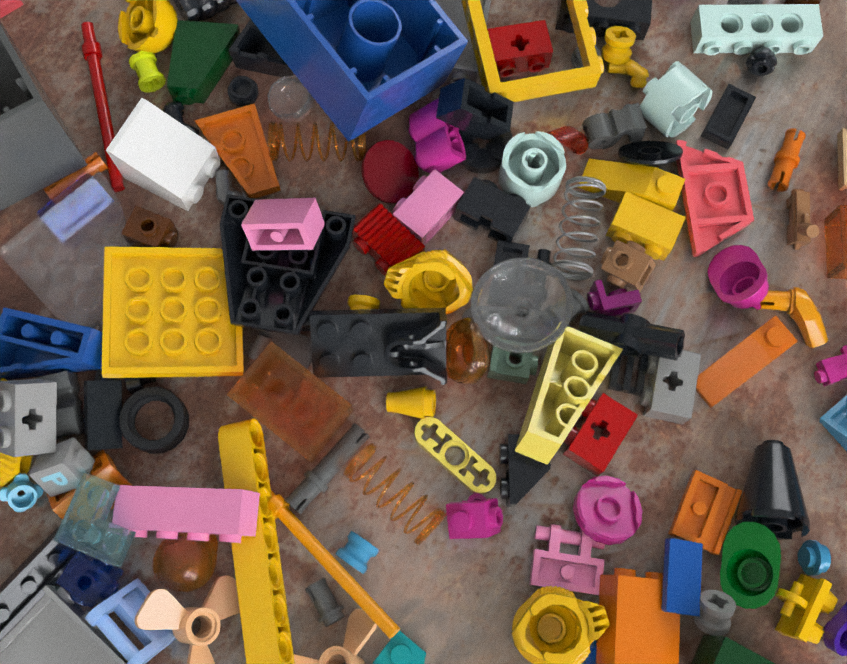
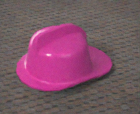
M733 245L721 250L710 262L707 272L709 281L718 297L735 308L746 309L753 307L756 310L761 309L760 302L767 295L769 284L766 268L756 252L744 245Z

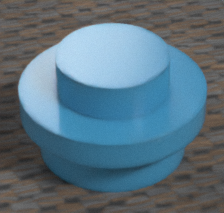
M807 540L798 551V562L807 575L817 576L829 569L831 554L827 546L820 544L816 540Z

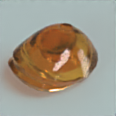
M466 317L454 322L446 332V371L449 378L457 383L475 384L487 373L491 357L480 328L471 318Z
M178 533L177 540L164 539L158 546L153 558L152 567L157 580L163 586L176 592H190L205 585L213 575L217 563L218 540L215 534H210L209 541L187 540L188 533Z

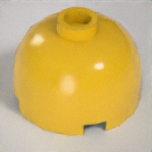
M125 0L130 4L126 12L120 11L118 33L121 42L128 45L127 48L137 52L158 53L169 47L174 40V33L178 22L176 10L169 0Z

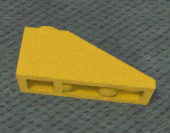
M590 158L582 175L596 178L606 185V193L602 196L604 198L620 203L627 191L671 211L676 206L685 178L656 167ZM592 186L578 187L591 193L602 191V189Z

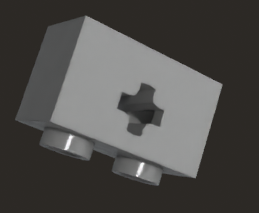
M683 350L681 357L677 361L649 355L646 373L650 374L648 386H644L643 394L640 398V405L645 406L643 416L681 425L692 418L701 354ZM665 379H669V385L674 387L672 390H668V384L663 382Z
M44 379L0 381V453L12 457L56 452L57 382Z

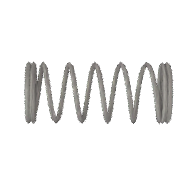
M577 176L572 177L566 182L564 197L568 202L562 206L561 211L565 219L559 223V229L563 234L556 240V244L561 250L554 254L553 259L555 262L552 264L551 270L554 274L565 279L586 280L593 276L594 271L591 266L576 260L564 259L557 261L556 257L559 253L565 252L579 258H594L596 256L594 251L575 247L564 249L560 246L559 241L564 236L586 243L596 242L599 238L593 233L584 231L566 233L562 229V224L569 220L581 226L596 227L601 224V221L588 215L568 217L564 210L569 204L586 211L602 210L604 206L600 202L590 199L605 195L607 188L602 181L596 178ZM575 182H587L582 184H576L571 187L569 186V184ZM580 186H592L602 189V191L597 193H584L576 191L572 188ZM569 192L570 194L576 197L585 199L570 201L567 197V193ZM590 202L600 205L601 207L585 208L574 203ZM587 218L595 220L598 223L586 224L575 221L573 219ZM583 234L592 236L596 239L586 240L571 235ZM569 251H584L593 255H579ZM559 266V267L563 268V269L566 270V271H569V272H572V273H577V274L566 273V272H563V271L558 270L556 267ZM565 266L579 267L587 270L588 272L573 270Z

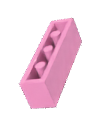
M117 485L111 528L125 529V537L147 538L148 531H156V538L177 540L178 533H188L187 540L209 541L210 534L219 535V542L241 543L242 536L256 537L260 493L243 489Z

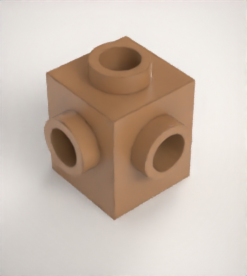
M617 240L613 248L608 247L601 259V264H603L601 270L608 276L606 281L619 289H624L626 285L633 290H639L640 293L656 264L651 256L644 253L646 249L630 240L627 244Z

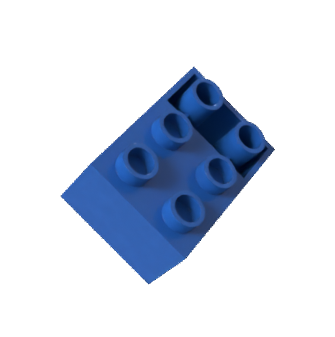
M236 0L348 142L442 86L468 43L465 36L435 0Z

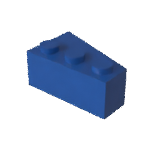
M3 308L0 317V378L3 377L6 380L46 376L64 371L82 372L102 369L101 331L10 308Z

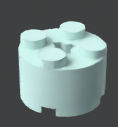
M676 61L659 80L653 78L647 83L643 89V93L646 96L639 106L643 117L667 138L668 136L673 138L685 131L696 120L693 117L698 107L702 111L706 108L713 91L687 67Z
M536 131L535 134H525L523 132L514 136L507 143L503 151L499 169L498 182L503 191L508 194L521 196L531 207H537L539 204L551 199L559 189L566 170L563 146L555 137L545 132Z

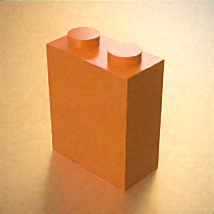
M614 568V575H600L599 605L605 607L610 626L597 639L596 664H679L680 614L662 611L663 573L645 572V578L636 577V570Z

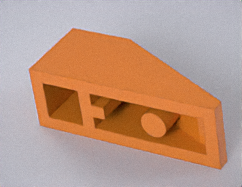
M775 315L700 373L696 385L697 393L712 408L797 343L798 340Z

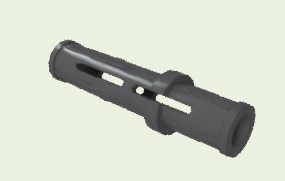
M353 423L351 428L312 471L307 470L305 472V479L285 498V501L297 513L301 515L320 492L324 493L328 489L327 484L365 441L370 438L367 433L364 434L365 431L360 426Z

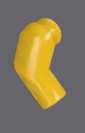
M630 59L629 62L624 64L607 63V73L632 76L630 80L632 87L644 88L646 86L647 77L649 78L648 70L634 60Z

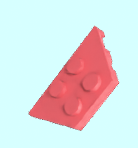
M677 140L675 144L683 149V155L680 159L676 160L679 176L685 178L681 191L693 257H698L749 226L754 221L753 210L742 161L731 157H722L717 152L706 148L702 152L686 146V141Z

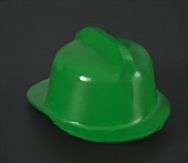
M742 522L733 526L725 537L720 570V585L723 592L732 597L737 606L744 609H757L766 605L774 597L778 587L781 549L775 534L768 527L757 522Z

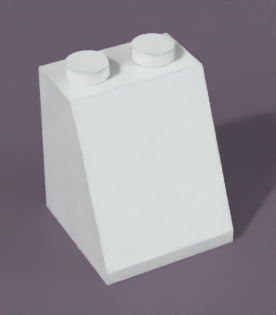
M143 98L140 99L106 149L123 178L186 211H189L193 203L196 204L201 199L205 184L210 177L213 178L215 176V172L220 168L221 161L215 146Z

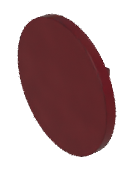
M383 140L373 144L364 154L361 164L362 178L366 188L375 198L385 203L395 204L403 197L407 199L414 192L413 187L419 179L418 166L414 156L404 145L393 140Z

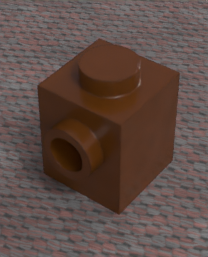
M135 206L121 232L128 244L133 247L174 248L178 240V230L171 219L139 206Z

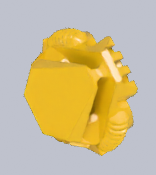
M445 248L444 250L421 252L388 268L383 284L393 298L401 300L403 308H446V315L467 304L473 291L470 273L464 264Z
M546 586L537 589L517 610L512 623L511 635L514 646L526 660L533 664H582L588 657V654L591 653L590 645L592 642L599 639L610 624L604 606L577 599L574 593L568 589Z

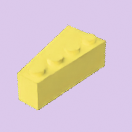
M561 323L548 344L515 452L548 465L623 349Z

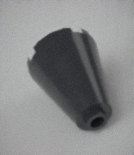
M766 440L755 448L736 514L735 525L742 522H757L768 527L775 534L777 540L792 539L793 532L801 531V537L806 536L810 531V521L791 449L781 441Z

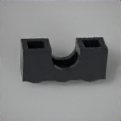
M558 0L555 29L575 33L566 0ZM586 0L588 4L587 20L589 27L594 28L596 36L604 37L608 28L622 26L631 29L635 33V40H644L651 24L652 0H619L618 4L614 7H603L594 0Z

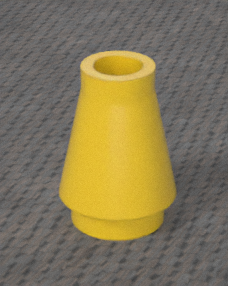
M427 386L399 392H388L386 410L387 412H395L420 419H425L427 416L434 417L436 413V391L429 390Z

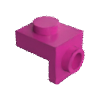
M497 498L446 504L449 539L488 538L501 532L503 513L501 508L498 507Z

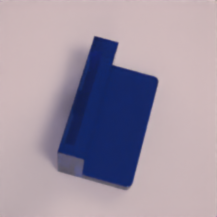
M86 173L38 210L36 214L63 243L115 201L91 174Z

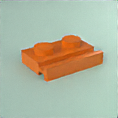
M698 470L692 471L668 534L680 540L702 543L704 550L712 555H719L742 490L734 489L728 486V484Z

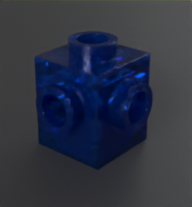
M89 547L76 552L56 583L69 591L71 599L79 605L93 607L119 590L121 584L117 581L124 573V570L117 566V560L111 555L102 551L97 552Z

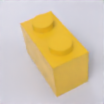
M626 191L605 236L612 238L613 242L618 240L627 244L629 240L644 247L646 249L644 253L651 256L654 260L660 259L664 261L672 251L686 217Z

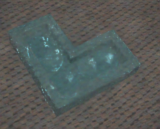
M84 472L54 541L113 566L121 567L136 534L135 531L106 520L121 486Z

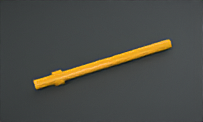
M271 490L272 498L267 504L275 519L278 518L389 639L394 637L400 630V627L290 511L289 504L280 494L276 495Z

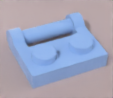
M139 578L98 604L85 617L92 627L97 626L128 661L126 664H146L176 640L172 629L144 630L139 629L135 625V616L150 593ZM114 611L145 646L142 650L139 651L110 618V613Z

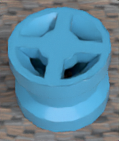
M350 531L347 536L348 542L344 547L339 548L335 555L364 575L368 569L367 562L371 557H376L380 550L355 532Z

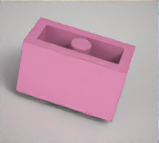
M435 169L428 177L423 175L414 185V192L407 199L401 198L392 210L393 216L414 234L424 246L455 214L456 206L464 194L461 189Z
M316 198L255 200L241 225L252 251L313 250L325 222Z

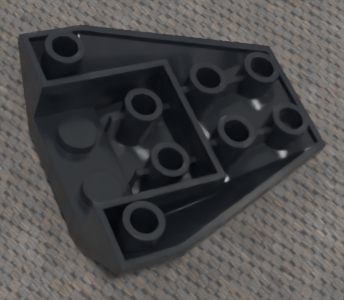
M227 194L220 220V232L230 323L235 326L298 336L310 316V311H313L350 248L356 216L323 210L322 217L325 225L313 250L252 251L241 224L254 201L259 199Z

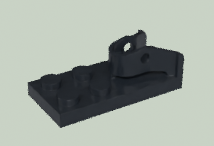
M446 308L310 311L313 378L429 375L441 381V385L447 384Z

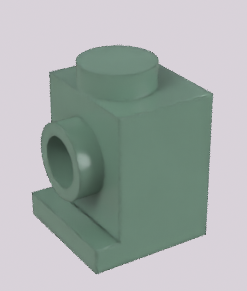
M494 338L487 378L526 384L529 375L535 376L537 372L539 356L533 355L534 346L505 342ZM509 356L519 357L521 362L519 364H512L509 361Z

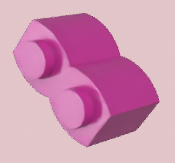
M439 98L409 115V134L416 142L415 160L417 165L428 173H431L434 169L441 173L466 160V151L459 134V128L436 118Z

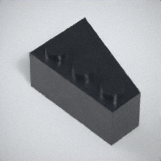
M250 19L228 50L236 68L300 81Z

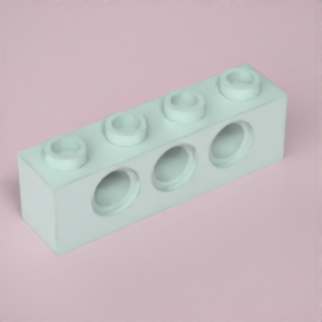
M819 4L698 5L690 22L693 53H705L706 55H716L719 53L745 55L760 47L769 48L775 54L794 53L796 55L811 53L823 37Z

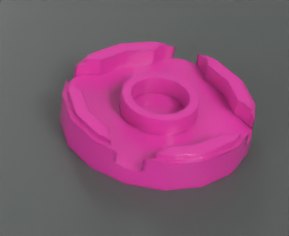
M607 475L593 477L580 487L574 497L573 512L577 524L584 534L594 541L606 545L623 543L634 535L642 523L643 510L639 497L634 491L631 492L625 486V482L618 478Z

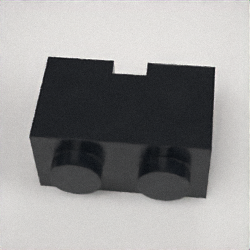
M463 78L440 88L436 118L480 139L487 140L510 132L514 102L495 92L490 94L485 91V87L467 78Z
M473 177L456 206L454 220L477 231L479 226L490 231L488 238L496 242L498 240L514 242L528 217L531 205L527 204L517 194H508L498 189L497 185L490 180H480Z

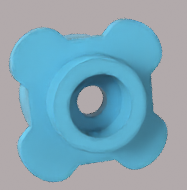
M19 473L14 476L12 483L0 489V500L7 501L15 512H24L36 503L37 498L42 496L43 489L38 484H33L27 474ZM20 490L24 491V494L18 495L17 493Z

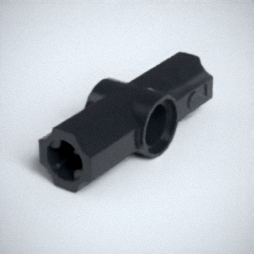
M587 311L585 315H582L579 323V331L622 348L623 350L620 354L625 356L639 357L642 353L677 361L683 352L684 330L650 324L648 320L635 314L627 313L619 318Z

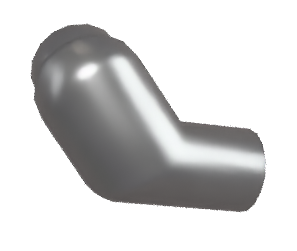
M218 170L215 172L216 196L221 204H225L227 194L247 197L244 192L240 193L232 188L231 171Z

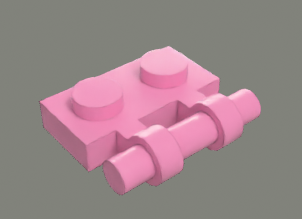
M550 524L549 527L536 525L534 539L547 541L548 546L547 551L533 550L529 585L538 587L557 586L572 592L599 596L600 575H603L604 559L591 558V549L604 550L605 544L594 541L584 534L582 529L578 532L561 529V525ZM560 543L577 545L578 555L559 553Z

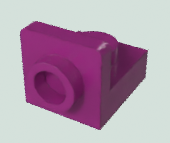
M601 279L594 281L587 293V301L591 311L614 317L633 313L642 303L639 290L627 292V289H618L606 296Z

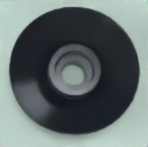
M640 141L621 146L618 155L623 160L633 164L659 168V165L668 164L680 159L683 155V149L670 142Z

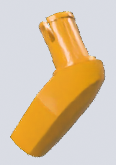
M792 287L788 291L768 290L767 295L760 302L761 309L759 310L786 311L797 323L805 345L810 348H815L828 342L822 317L813 300L804 289Z

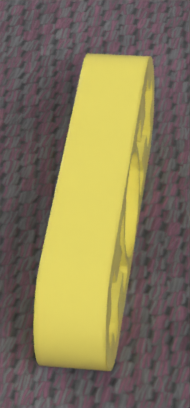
M426 417L417 423L414 432L417 444L472 493L482 495L492 490L496 483V473L483 458L437 418ZM424 426L428 429L432 428V426L436 427L435 435L442 442L445 436L450 439L442 446L440 453L433 450L438 447L437 442L431 438L427 441L422 439L424 435L422 428ZM450 447L462 449L465 455L464 461L459 465L449 464L445 459L447 449ZM470 458L476 462L471 466L474 471L479 474L482 471L487 472L486 481L489 483L488 486L480 484L476 487L473 484L475 477L468 470L465 476L459 473L466 468Z

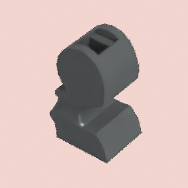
M639 103L626 104L620 110L611 109L607 114L599 113L592 115L582 123L588 147L590 149L602 150L612 147L626 134L629 142H640L647 128Z
M64 371L37 377L36 379L57 382L56 440L61 439L63 436L83 434L84 416L81 409L82 401L78 397L80 384L77 374Z

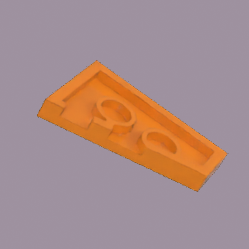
M255 103L194 120L208 142L216 147L219 157L249 198L255 199L281 191Z

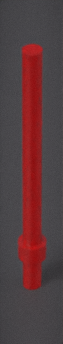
M83 22L81 24L84 40L82 52L84 59L88 61L111 189L113 192H120L125 189L123 177L106 151L115 135L100 62L103 57L101 45L96 41L93 23Z

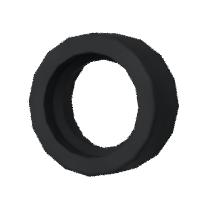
M145 387L134 392L124 402L120 411L119 426L123 437L135 448L149 454L165 453L174 449L184 439L189 428V414L185 404L170 390L161 387ZM151 401L167 403L174 413V425L171 431L165 437L158 440L143 438L135 427V418L138 411Z

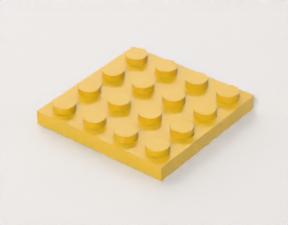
M105 247L102 378L243 376V329L241 326L231 325L222 248Z

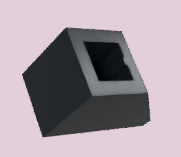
M508 434L505 438V444H499V463L505 464L506 478H500V498L506 499V507H514L551 469L550 462L547 465L515 452L520 434Z

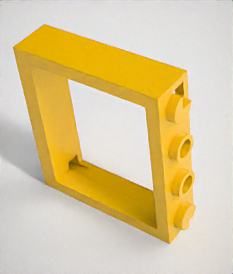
M461 0L481 85L485 87L486 92L490 94L495 92L513 102L596 87L604 71V64L601 55L596 53V34L594 28L589 27L587 20L588 4L586 0H566L584 67L500 82L480 0Z

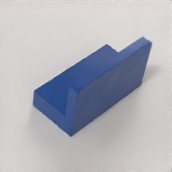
M667 538L665 540L661 607L663 612L700 617L702 543Z

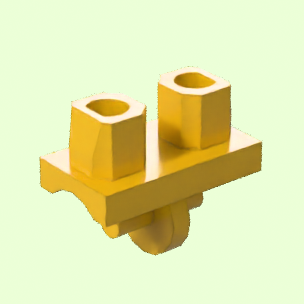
M800 574L798 581L793 582L790 591L779 588L775 596L783 601L784 604L779 612L782 615L775 630L784 636L818 644L824 633L823 627L816 623L820 612L826 614L832 612L838 601L837 597L830 591L832 583L823 578L816 579Z

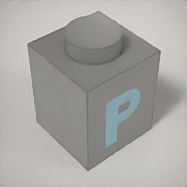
M71 438L57 443L55 453L38 454L29 476L50 497L85 486L95 459L75 438Z

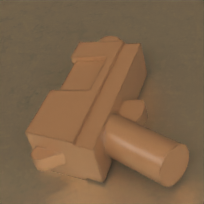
M793 189L791 196L786 200V209H789L787 245H793L794 250H799L801 246L809 244L811 238L818 236L819 227L810 224V192H805L803 189Z

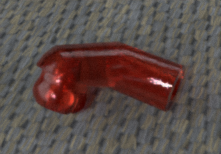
M568 125L546 132L577 155H582L588 150L589 145L586 135L572 126Z

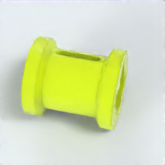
M139 51L133 54L128 63L136 71L140 90L150 93L161 89L166 84V79L156 66L157 58L155 54L147 51Z

